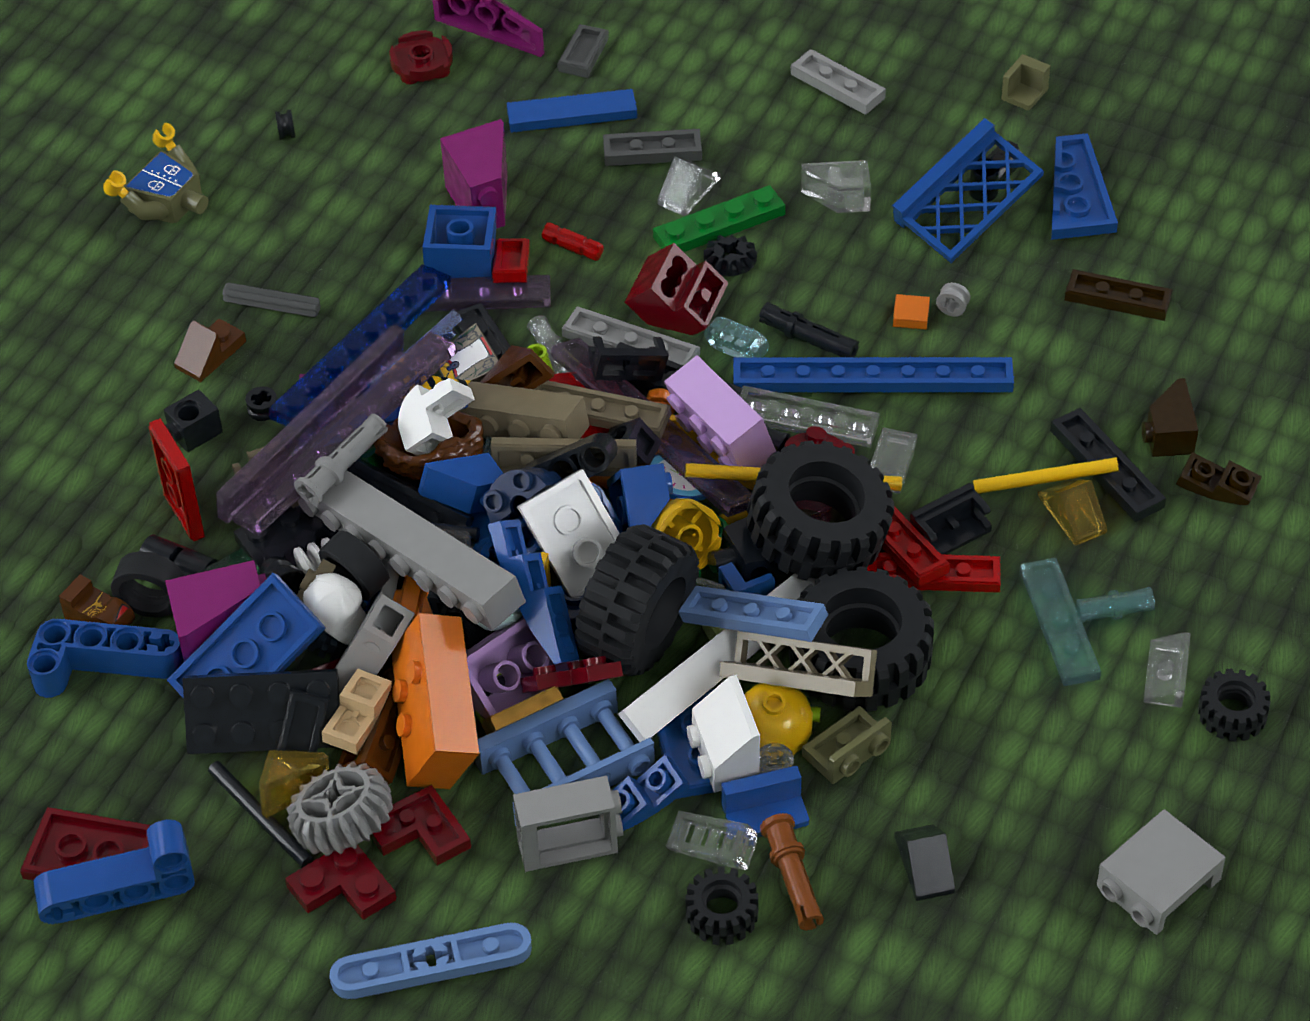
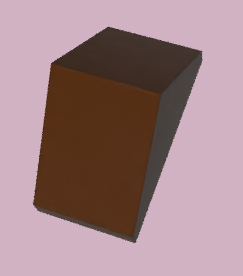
M511 345L480 382L534 390L553 378L555 372L532 349Z

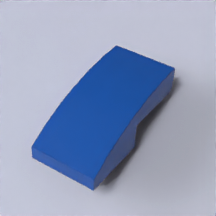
M663 755L637 780L628 776L613 789L618 790L621 800L622 813H620L623 831L656 814L691 787L672 758Z

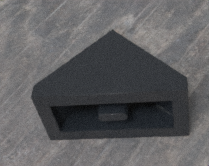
M933 824L895 832L894 837L916 901L955 893L946 833Z

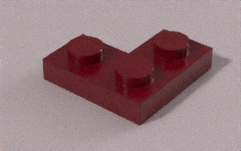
M606 656L568 662V670L556 672L555 665L533 668L534 676L520 678L522 693L546 690L554 686L559 688L622 677L623 671L621 661L607 663Z
M432 785L393 804V809L388 813L390 820L381 824L382 831L370 835L383 856L418 838L437 866L472 848L471 839Z
M358 845L356 849L352 846L346 848L342 854L334 850L330 855L319 857L285 878L287 888L307 913L312 912L342 893L362 920L397 900L395 890Z

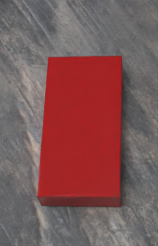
M496 239L492 271L493 283L527 282L530 239Z

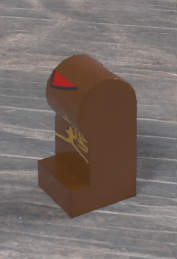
M79 575L59 595L64 618L67 620L128 626L135 620V613L126 602L117 597H111L109 594L93 587L92 581L82 575Z

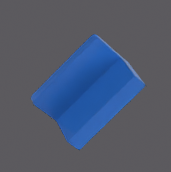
M797 765L721 783L722 808L735 842L762 837L763 835L760 831L761 823L768 817L780 813L792 815L795 821L793 829L809 825V816L801 797L802 778Z

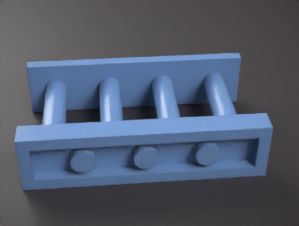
M607 679L498 731L479 738V755L475 759V764L482 775L498 769L514 794L531 791L512 763V761L529 753L534 755L552 784L544 788L607 776L609 786L611 787L628 776L642 775L655 764L654 742L651 738H648L637 744L633 743L614 716V713L618 712L617 693L610 679ZM595 722H601L620 752L600 760L580 729ZM561 738H567L586 768L566 776L546 745Z

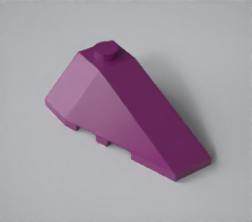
M433 0L434 19L436 21L542 57L544 54L543 29L502 0Z

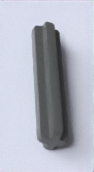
M231 282L225 284L222 292L223 300L228 303L308 317H317L321 307L320 299L317 297Z

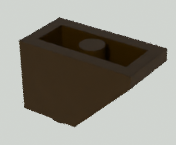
M1177 379L1149 407L1147 422H1142V439L1144 443H1149L1152 457L1195 453L1199 430L1186 379Z

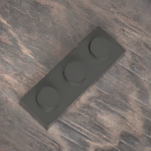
M700 129L603 134L605 166L702 160Z

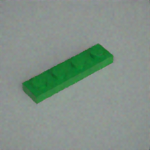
M768 185L654 227L653 238L661 249L675 243L683 252L708 244V241H716L718 235L726 237L731 235V233L734 234L785 215L786 205L774 189Z

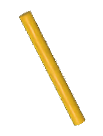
M1117 457L977 479L973 480L974 490L980 494L1118 472L1119 468Z

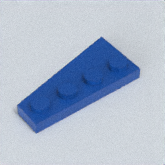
M1088 133L1056 137L1051 240L1117 233L1118 222Z

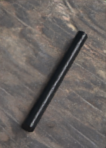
M220 761L210 765L208 768L210 775L301 868L314 861V857L297 842L285 827Z

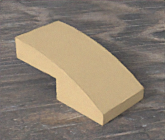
M357 669L339 695L340 706L322 730V742L357 755L383 709L392 688V681Z

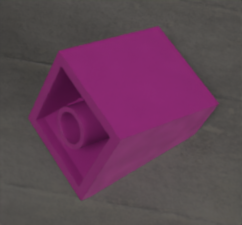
M502 119L440 138L445 187L456 206L496 207V229L505 226L508 170L504 123Z
M254 560L165 581L184 662L266 580L265 573L257 574Z

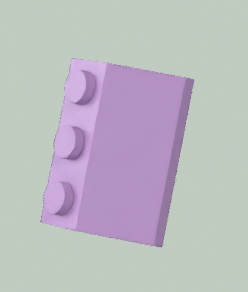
M523 615L516 623L505 629L493 632L466 651L474 712L476 710L485 719L545 691L522 693L520 678L534 676L533 668L555 665L556 672L568 670V662L553 663L533 635ZM500 673L505 678V686H502L497 679V675ZM483 690L493 694L487 697Z

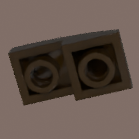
M1192 452L1176 485L1210 499L1237 505H1249L1262 476L1230 460L1226 467L1223 468Z

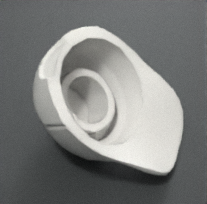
M336 573L316 575V578L310 583L307 590L304 591L303 603L326 627L324 631L339 642L349 645L366 617V613L361 607V591L355 583Z

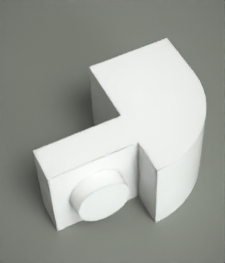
M448 378L437 383L431 390L418 384L411 389L401 405L398 416V427L405 451L417 456L427 454L433 451L440 442L453 437L447 418L475 400L471 388Z

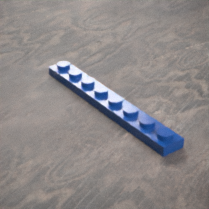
M733 357V385L743 388V392H1013L1014 389L1012 357Z

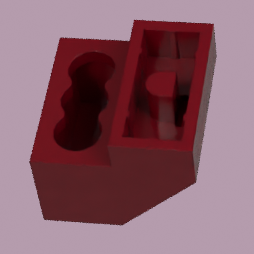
M672 243L647 257L624 303L647 325L693 336L707 329L728 282L707 261L696 265L675 243Z

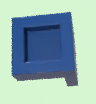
M730 562L719 567L718 589L766 596L775 589V578L772 573H768L745 582L734 564Z

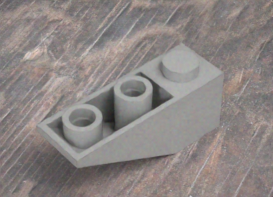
M379 593L334 668L338 669L339 695L357 669L374 675L379 673L415 615L414 612L384 594Z

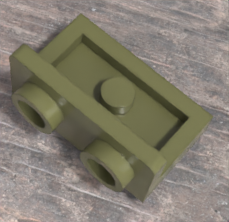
M859 706L802 747V756L827 780L835 784L844 776L849 777L853 775L862 763L872 756L881 755L889 747L892 722L887 717L877 722Z

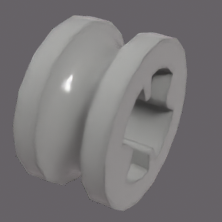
M947 283L942 287L936 299L937 307L946 315L952 317L960 316L965 312L966 306L970 301V293L961 284Z

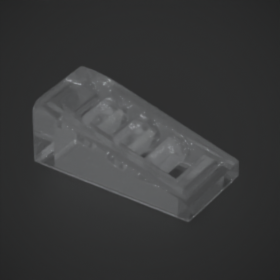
M678 811L666 847L669 850L732 868L747 870L758 834L749 824ZM690 825H694L695 829L691 841L687 843L685 840ZM706 829H709L710 831L705 846H702L701 843ZM723 833L725 837L721 849H717L721 834Z

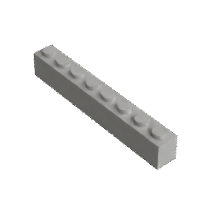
M347 470L344 472L343 481L337 486L333 485L322 496L323 499L319 505H311L301 496L298 500L300 507L310 517L316 515L334 532L342 530L356 536L381 561L385 560L391 564L402 577L408 575L425 592L431 590L448 607L453 608L455 606L463 611L465 616L474 624L480 622L493 631L526 602L516 576Z

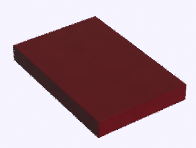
M47 807L21 867L22 879L34 881L38 875L46 871L149 847L147 830L151 825Z

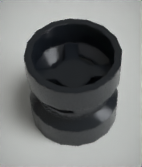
M281 556L268 558L262 563L258 571V575L265 573L266 579L272 573L278 574L296 595L305 577V573L302 570L293 566Z

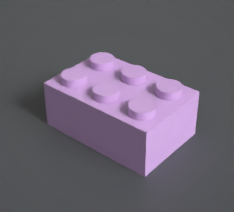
M698 355L664 381L670 394L667 400L678 413L675 416L677 422L687 433L693 430L698 435L696 439L701 447L708 454L714 451L719 456L718 461L720 465L761 468L762 465L766 464L767 459L776 452L763 418Z

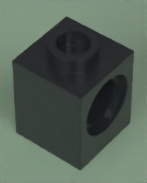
M199 389L164 409L167 423L165 425L175 442H178L187 452L223 433L218 408Z
M640 417L611 427L607 433L614 439L637 440V467L650 465L662 443L659 437Z

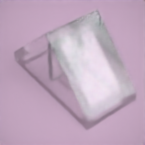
M674 157L657 199V205L686 216L720 179V173L695 162Z

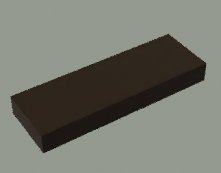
M1073 269L1064 301L1165 321L1173 289Z

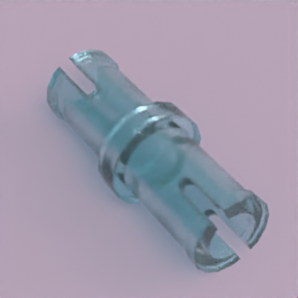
M1150 586L1120 593L1117 590H1110L1108 595L1076 599V610L1080 623L1107 617L1117 620L1122 619L1124 614L1155 610L1154 595Z

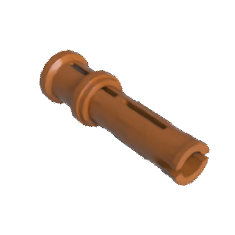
M787 813L776 814L768 817L761 823V834L768 839L771 848L770 860L772 864L780 868L798 919L799 928L802 930L815 929L816 925L813 919H816L817 924L820 926L824 922V917L820 912L802 861L805 854L804 846L801 842L797 841L793 830L795 821L792 815Z

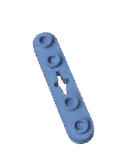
M504 923L345 956L337 960L330 969L331 986L339 997L357 999L515 966L529 958L532 951L531 935L528 929L521 924ZM434 955L436 965L429 967L426 962V956Z

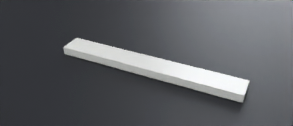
M794 573L766 596L797 600L800 597V593L809 584L815 586L816 579L801 580ZM724 629L618 713L619 717L639 742L651 738L724 679V677H719L720 661H734L737 630ZM748 641L747 659L761 649L757 641Z

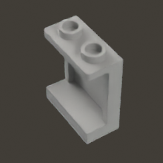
M1163 809L1100 864L1097 887L1107 900L1116 902L1130 913L1132 919L1138 925L1147 927L1157 935L1163 930L1166 917L1203 884L1211 889L1221 880L1226 857Z

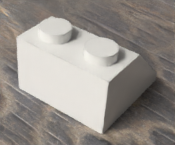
M737 675L729 676L692 708V725L687 726L690 746L692 749L698 747L701 755L698 756L701 776L703 779L709 778L714 792L722 791L721 783L759 774L760 734Z

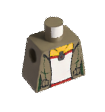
M476 323L434 355L433 358L441 373L439 377L480 382L499 360Z

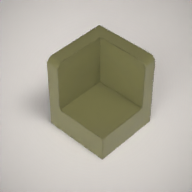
M1022 54L1004 74L1001 100L1025 110H1031L1048 90L1051 65Z

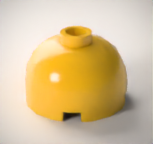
M676 498L669 501L651 525V527L692 546L699 558V565L697 566L699 570L708 564V553L719 550L722 538L719 537L718 525L721 526L720 519L711 508L690 498Z
M758 683L744 694L760 734L761 757L773 759V756L785 754L786 757L796 754L807 744L812 734L813 713L806 695L800 689Z

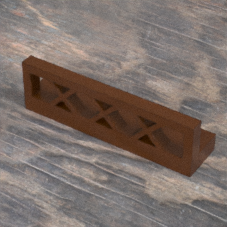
M391 654L377 674V676L392 681V688L383 709L357 755L343 750L338 762L343 767H346L351 762H355L357 766L367 763L370 768H376L388 784H391L403 753L401 737L396 732V723L399 715L397 702H394L392 697L395 681Z

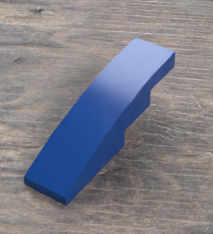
M519 519L502 520L487 524L500 567L516 576L526 601L519 607V610L533 635L554 664L580 660L563 587L548 586L541 552L527 554Z

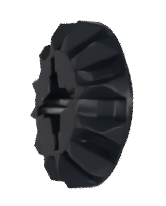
M731 233L730 237L724 238L718 235L716 241H708L707 248L704 250V261H707L720 275L737 276L748 272L754 267L757 261L755 244L748 242L746 236L735 238L733 233Z

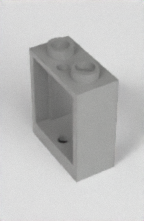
M607 776L513 794L517 840L525 872L618 853L617 837L623 836L620 818L622 806L618 790L611 791ZM600 815L599 818L537 830L539 826Z

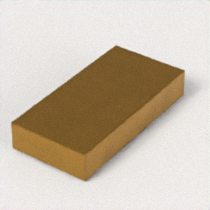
M554 686L488 717L481 725L486 735L561 701L563 697L559 688Z

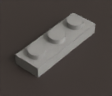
M812 49L791 65L792 76L865 115L885 99L886 89Z

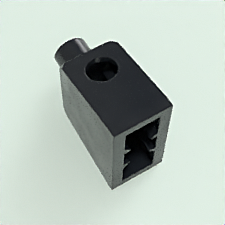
M747 517L727 525L722 532L719 550L708 553V564L713 573H719L720 566L732 562L745 582L772 573L775 583H782L794 574L790 571L786 574L779 570L776 562L772 561L770 563L761 554L763 549H757L751 539L752 533L747 528Z

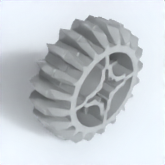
M351 762L346 767L339 763L335 769L330 771L324 769L323 774L318 777L311 776L310 783L300 785V793L294 794L291 797L292 804L287 807L289 828L297 842L304 849H310L313 854L322 851L327 856L334 850L342 854L348 847L352 846L356 849L357 844L361 841H370L372 833L382 831L381 824L390 820L388 813L393 809V798L387 781L384 780L382 774L376 768H370L367 763L357 766L355 762Z

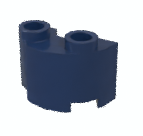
M535 467L514 469L500 475L483 498V505L487 510L490 522L494 523L517 518L521 515L517 506L563 479L554 471Z

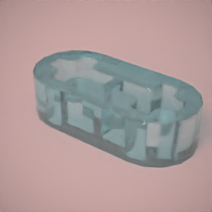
M716 317L704 333L705 339L713 348L733 357H764L769 350V343L760 332L725 317Z

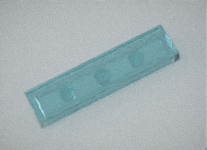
M1057 558L1021 564V577L1063 686L1100 680L1101 669Z

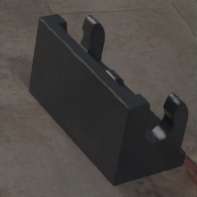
M593 336L595 346H589L587 355L594 380L662 381L669 357L662 337H653L655 347L605 348L601 336Z
M971 483L936 499L910 514V523L940 554H948L992 531V524L984 516L990 513L991 510L984 499L974 490V486Z

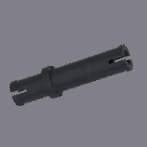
M770 302L765 303L760 312V323L779 329L790 339L796 337L839 357H855L858 352L859 341L809 321L800 312L795 311L792 313Z

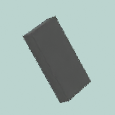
M579 24L558 62V72L588 78L609 40V30Z

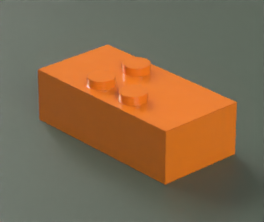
M418 613L391 653L395 681L392 697L393 701L397 702L399 715L396 723V732L402 741L407 786L426 788L432 785L437 789H451L479 755L462 618Z

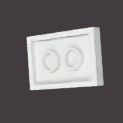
M580 469L517 506L542 552L549 553V564L570 598H578L584 594L586 585L596 570L597 563L600 559L602 560L606 554V549L611 543L616 541V537L620 534L584 470Z

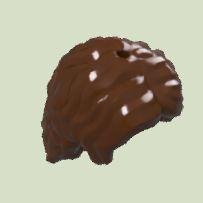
M457 411L447 418L453 437L440 442L430 453L417 456L405 451L397 418L392 425H386L388 431L373 443L376 448L375 454L383 458L384 467H388L392 472L403 477H409L413 482L421 480L425 463L483 454V423L476 416Z

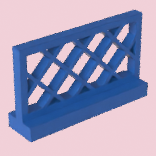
M984 118L892 205L894 221L902 228L907 226L952 263L1043 176V170L996 133L995 126ZM994 145H997L1005 152L1006 160L986 161L985 153ZM1024 167L1031 173L1025 180L1010 181L1009 168ZM1006 168V181L986 182V169ZM982 169L983 182L963 183L962 175L967 170ZM1007 189V197L1002 202L987 203V190ZM983 190V203L963 204V191ZM946 191H959L960 204L940 205L939 197ZM983 211L984 219L979 224L964 225L963 212ZM960 212V225L940 226V213ZM922 213H936V226L922 227L915 220ZM960 233V242L950 250L941 243L940 234Z

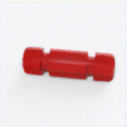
M547 223L541 234L545 241L557 244L579 255H584L594 261H598L604 251V246L600 242L587 239L585 236L565 228H560L553 223Z

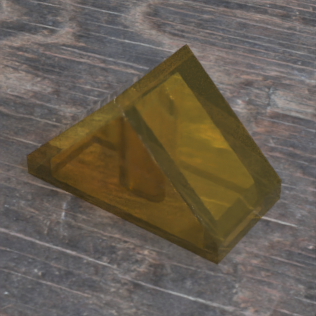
M1067 480L1038 492L1039 499L1075 546L1107 533V526L1092 480Z
M269 750L259 781L262 815L268 818L286 809L292 804L291 797L294 794L300 793V785L310 783L311 776L318 777L323 774L324 769L329 771L328 755L324 752Z

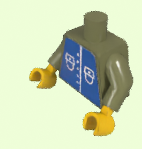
M164 123L162 131L167 137L162 136L156 129L153 134V142L158 147H166L168 152L166 153L161 150L127 184L126 177L122 172L112 171L109 179L105 181L103 189L109 196L119 195L121 197L120 202L140 220H161L176 223L189 210L197 214L204 213L208 206V197L202 195L200 174L180 144L176 146L172 140L175 135L174 127L169 123Z

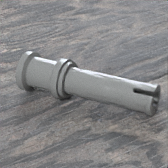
M370 414L329 456L319 457L315 461V467L305 477H299L294 481L297 493L309 504L319 505L322 502V496L333 485L337 486L343 481L344 472L376 440L388 431L384 420L376 414Z

